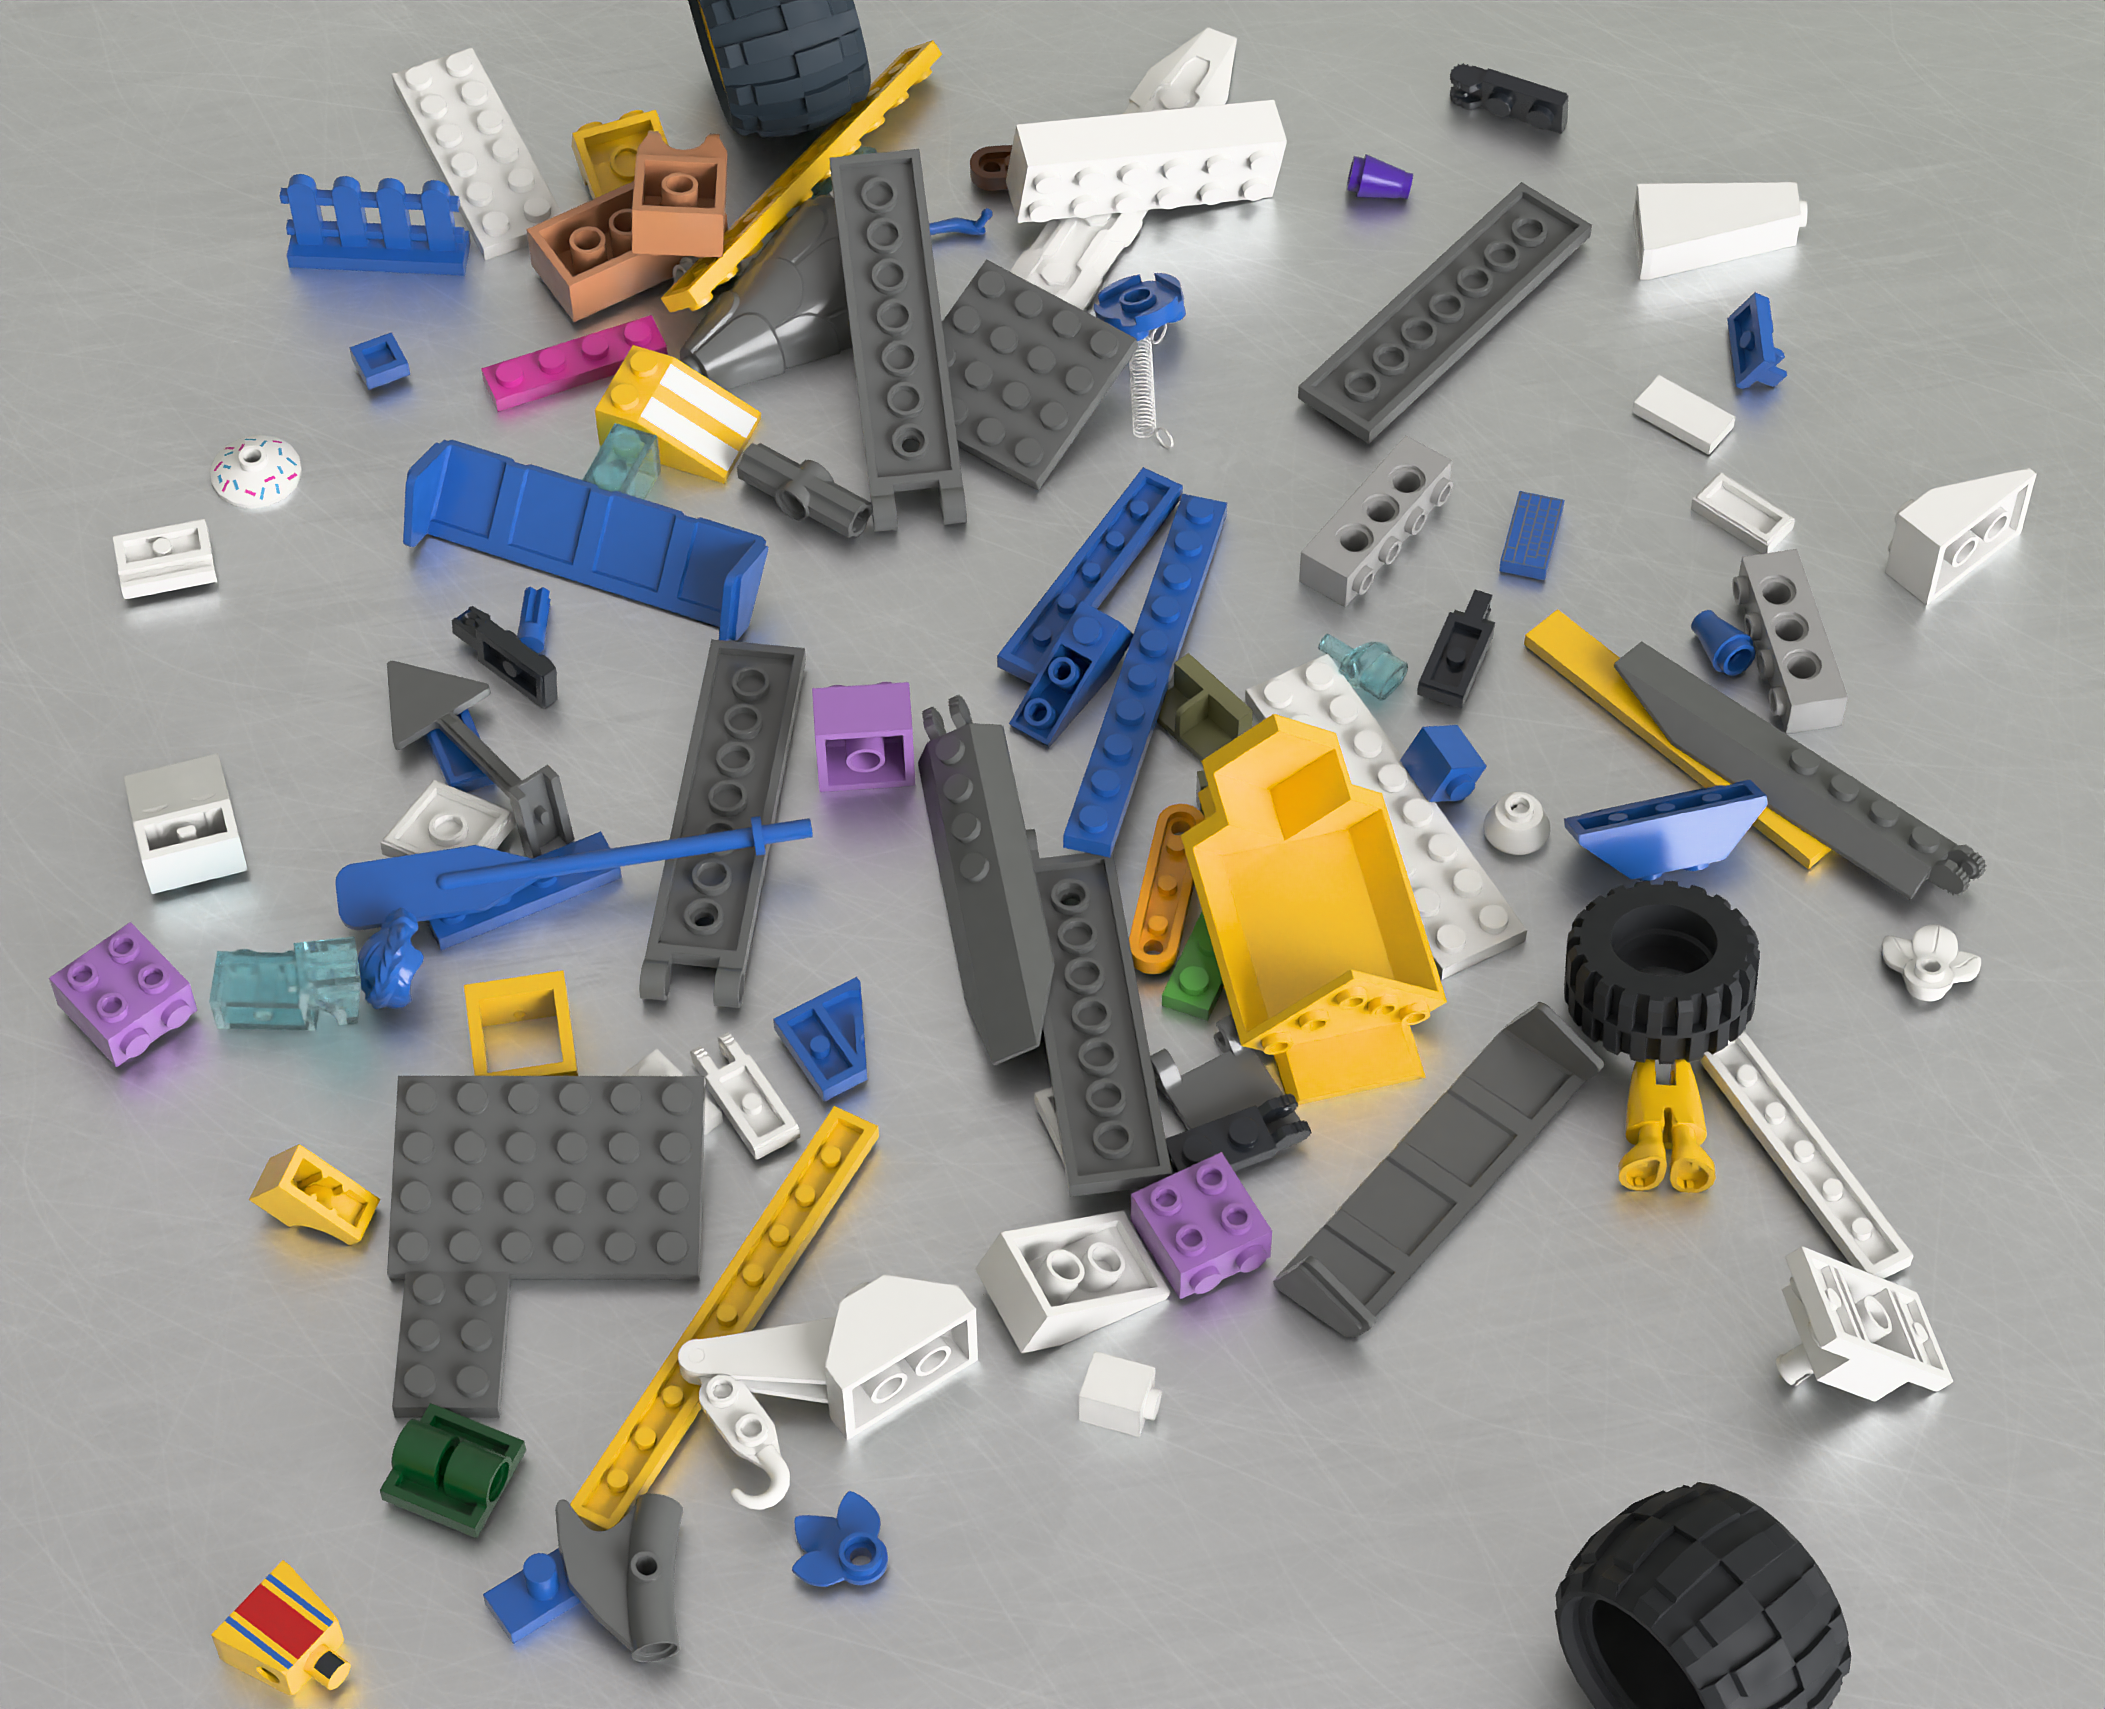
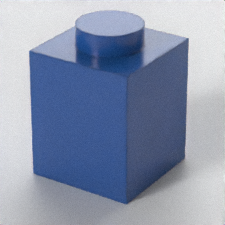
M1458 725L1422 727L1400 759V762L1428 802L1464 800L1473 792L1475 783L1487 767Z

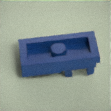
M1754 292L1727 318L1736 387L1741 389L1749 388L1756 381L1776 387L1787 376V371L1776 367L1785 356L1782 350L1774 347L1772 335L1774 330L1769 298Z

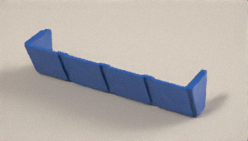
M456 440L436 442L407 473L403 544L405 546L414 548L429 534L720 627L718 640L738 641L749 627L768 553V546H765L766 540L762 536L702 517L696 519L686 516L682 511L619 491L610 492L603 490L596 484L536 465L520 464L510 457Z

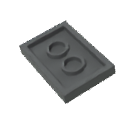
M509 1271L405 1272L392 1402L394 1417H422L429 1404L432 1403L466 1418H500L511 1291Z

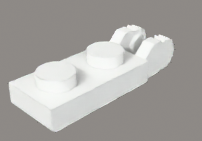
M729 1032L717 1037L719 1049L729 1063L720 1069L716 1067L710 1055L701 1046L690 1051L695 1068L701 1076L705 1077L706 1087L755 1160L800 1138V1130L794 1118L750 1054L745 1055Z

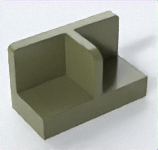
M1188 653L1174 663V686L1167 690L1157 723L1201 762L1204 758L1251 729L1253 710Z

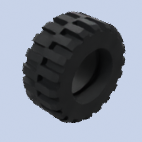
M1664 880L1663 885H1651L1650 881L1636 882L1632 888L1626 889L1622 885L1611 889L1607 893L1606 898L1602 895L1598 896L1586 906V910L1583 909L1576 916L1572 923V930L1568 933L1564 979V999L1568 1005V1012L1573 1021L1579 1027L1582 1026L1581 1031L1594 1043L1600 1040L1603 1042L1602 1046L1605 1050L1617 1056L1620 1052L1629 1054L1630 1059L1633 1061L1645 1063V1059L1659 1060V1064H1673L1675 1059L1685 1058L1688 1063L1700 1060L1705 1052L1713 1055L1728 1046V1040L1733 1042L1746 1029V1024L1752 1019L1755 1010L1760 960L1759 941L1756 933L1749 925V921L1737 908L1731 910V905L1726 899L1717 894L1711 897L1707 895L1704 888L1692 884L1690 888L1678 886L1676 881ZM1662 967L1678 970L1686 974L1657 976L1638 971L1637 969Z

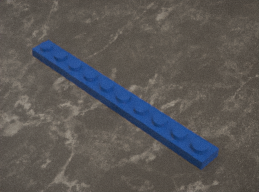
M1182 494L1064 831L1063 848L1111 858L1174 672V663L1178 660L1227 516V502Z

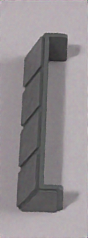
M1538 1002L1521 1013L1493 1038L1450 1088L1441 1095L1388 1156L1379 1163L1326 1224L1318 1230L1273 1281L1274 1286L1347 1338L1351 1336L1356 1338L1370 1330L1376 1323L1375 1317L1568 1100L1587 1080L1597 1075L1603 1069V1060L1547 1004Z

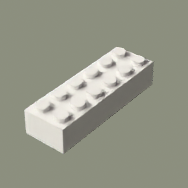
M1274 100L1017 124L1006 184L1017 223L1046 222L1051 219L1071 217L1087 218L1093 215L1110 213L1128 214L1140 210L1174 209L1179 206L1199 204L1215 205L1220 202L1238 200L1255 201L1273 196L1287 139Z

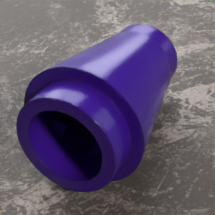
M1365 154L1364 158L1354 156L1348 175L1346 191L1355 192L1356 197L1408 199L1413 173L1405 172V170Z

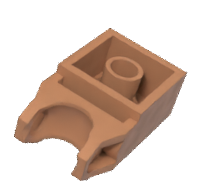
M648 131V135L639 145L636 154L632 205V253L649 254L652 256H694L697 258L723 257L727 191V150L720 140V134L710 133L699 147L680 150L666 145L659 131Z

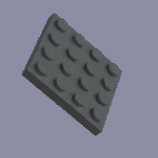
M986 259L942 321L958 447L1039 491L1138 349L1137 339Z

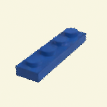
M600 831L532 859L537 860L610 849ZM616 867L539 879L485 912L426 920L442 951L621 879V868Z

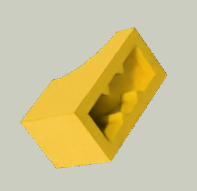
M300 1144L269 1158L249 1198L251 1202L288 1227L299 1225L317 1229L340 1239L350 1246L361 1241L380 1201L377 1196Z

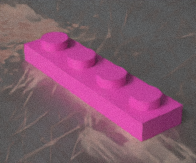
M652 315L490 365L481 368L483 381L497 412L615 375L632 345L668 355L667 345Z

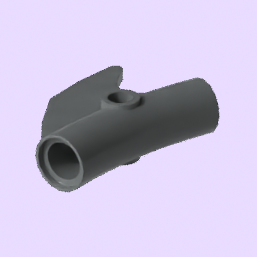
M644 1494L636 1499V1504L632 1510L614 1527L606 1531H594L583 1523L567 1500H559L555 1507L558 1547L568 1587L595 1619L631 1651L632 1659L635 1661L654 1662L675 1655L680 1650L675 1617L674 1572L679 1528L683 1515L681 1504L665 1495Z

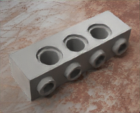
M1405 435L1301 551L1299 582L1344 607L1358 593L1363 595L1371 586L1375 573L1383 564L1389 565L1394 561L1404 540L1410 534L1414 536L1421 530L1426 521L1427 514L1435 505H1443L1448 499L1453 488V482L1450 481L1452 460Z
M1797 549L1742 557L1739 576L1734 577L1732 581L1733 595L1736 604H1743L1746 612L1744 619L1745 631L1756 642L1758 648L1757 667L1760 677L1768 679L1770 685L1769 701L1773 715L1780 716L1786 734L1842 726L1848 696Z

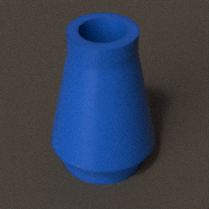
M1712 610L1702 611L1693 619L1691 629L1700 640L1716 671L1734 676L1742 673L1752 664L1756 651L1753 647V640L1749 635L1718 617Z

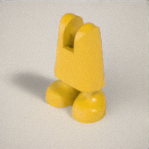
M1685 1058L1675 1059V1062L1671 1064L1670 1085L1656 1084L1655 1060L1645 1059V1063L1636 1061L1630 1081L1625 1133L1628 1142L1635 1146L1622 1157L1618 1164L1619 1181L1626 1188L1635 1191L1650 1190L1657 1187L1664 1179L1666 1173L1665 1149H1670L1672 1153L1669 1173L1672 1187L1679 1192L1699 1193L1707 1190L1714 1184L1716 1179L1715 1165L1705 1150L1700 1147L1706 1139L1707 1132L1699 1090L1690 1062L1687 1063Z

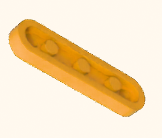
M1188 804L1168 806L1159 814L1129 936L1134 967L1143 973L1160 974L1166 972L1175 964L1178 957L1194 881L1181 836L1174 834L1178 832L1184 833L1205 820L1200 810ZM1149 951H1157L1160 954L1149 955L1146 953Z

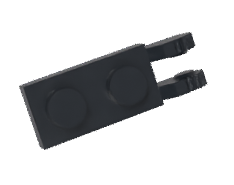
M1463 63L1451 69L1450 80L1454 86L1451 87L1450 97L1453 104L1461 105L1462 108L1468 110L1481 107L1497 116H1508L1529 123L1538 129H1547L1562 134L1568 120L1567 93L1489 68L1486 70Z
M1290 1093L1267 1100L1258 1108L1254 1105L1166 1138L1170 1165L1174 1173L1220 1152L1223 1153L1235 1172L1275 1157L1276 1152L1289 1148L1294 1144L1297 1145L1307 1139L1312 1132L1307 1121L1299 1120L1298 1122L1282 1126L1270 1134L1266 1124L1289 1116L1298 1107L1294 1095Z

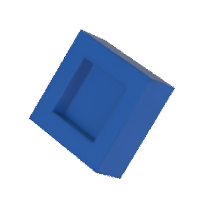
M392 332L349 347L352 361L368 390L410 375L409 364Z

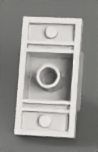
M1803 1246L1785 1256L1792 1277L1790 1278V1284L1781 1290L1802 1341V1344L1776 1358L1780 1374L1790 1385L1797 1386L1804 1379L1814 1374L1817 1381L1875 1402L1906 1382L1914 1383L1936 1392L1953 1382L1917 1292Z

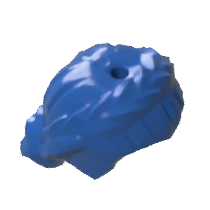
M403 908L393 910L386 916L385 922L381 924V930L369 937L359 951L355 961L354 970L359 987L365 993L367 1003H370L374 1009L383 1007L398 1009L408 1005L412 1001L411 981L423 963L424 957L422 952L415 949L411 944V937L418 930L417 919L412 913L407 912Z

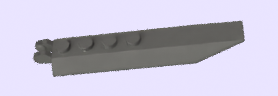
M1641 641L1614 663V668L1671 745L1731 784L1751 780L1767 795L1768 805L1766 807L1905 898L1911 900L1922 883L1927 880L1943 890L1946 889L1947 893L1950 892L1952 895L1956 894L1958 896L1968 889L1970 879L1974 881L1986 871L1985 867L1987 865H1985L1983 856H1980L1978 852L1975 853L1971 847L1966 844L1957 845Z
M956 695L949 699L948 706L950 716L957 729L946 733L943 719L936 708L930 707L922 711L924 729L930 741L927 742L920 756L918 768L965 1001L990 1059L994 1065H997L1039 1047L1055 963L1004 727L996 724L973 723L970 709L962 696Z

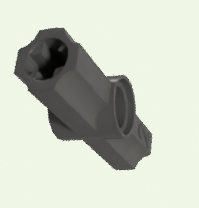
M752 443L743 452L742 459L737 466L739 479L774 497L779 508L792 519L804 521L809 516L848 538L852 536L857 538L865 530L868 519L872 514L871 502L834 483L830 473L813 460H804L799 464L762 443L757 445Z

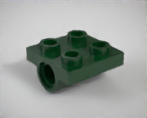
M430 1403L421 1420L411 1419L397 1438L391 1458L392 1470L380 1489L382 1500L477 1538L526 1452L525 1442Z

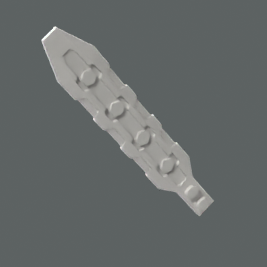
M1207 27L1148 70L1129 98L1130 104L1123 114L1225 104L1228 100L1237 38ZM1140 210L1128 214L1110 213L1093 215L1087 218L1051 219L1031 248L1023 251L1010 272L1085 311L1102 287V278L1123 247L1129 246L1141 229L1142 219L1148 210Z

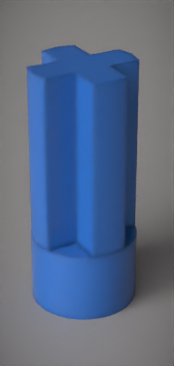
M530 586L524 591L517 636L523 644L538 654L544 649L551 599L549 598L550 591L541 587L536 590Z

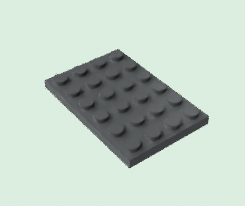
M398 1076L387 1275L390 1279H405L406 1271L509 1272L511 1279L700 1280L705 1077Z

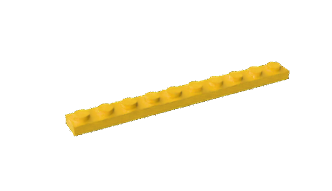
M934 40L905 49L871 84L866 99L851 104V111L837 118L724 233L723 257L699 258L661 297L670 313L685 308L695 311L706 305L713 298L711 291L717 285L727 282L739 271L737 264L742 259H746L758 252L764 245L762 239L768 233L778 230L788 219L786 214L792 208L800 206L812 197L813 192L811 189L816 183H820L831 176L829 158L849 156L854 153L862 144L859 139L864 134L872 132L884 123L885 118L883 115L889 109H893L903 103L909 97L907 90L912 85L925 80L932 73L930 67L942 55Z
M836 1106L832 1108L570 1503L578 1517L588 1528L594 1531H606L618 1524L636 1504V1499L646 1494L701 1410L699 1400L701 1385L687 1382L680 1373L678 1353L682 1345L693 1339L721 1337L750 1332L754 1329L879 1138L877 1125Z

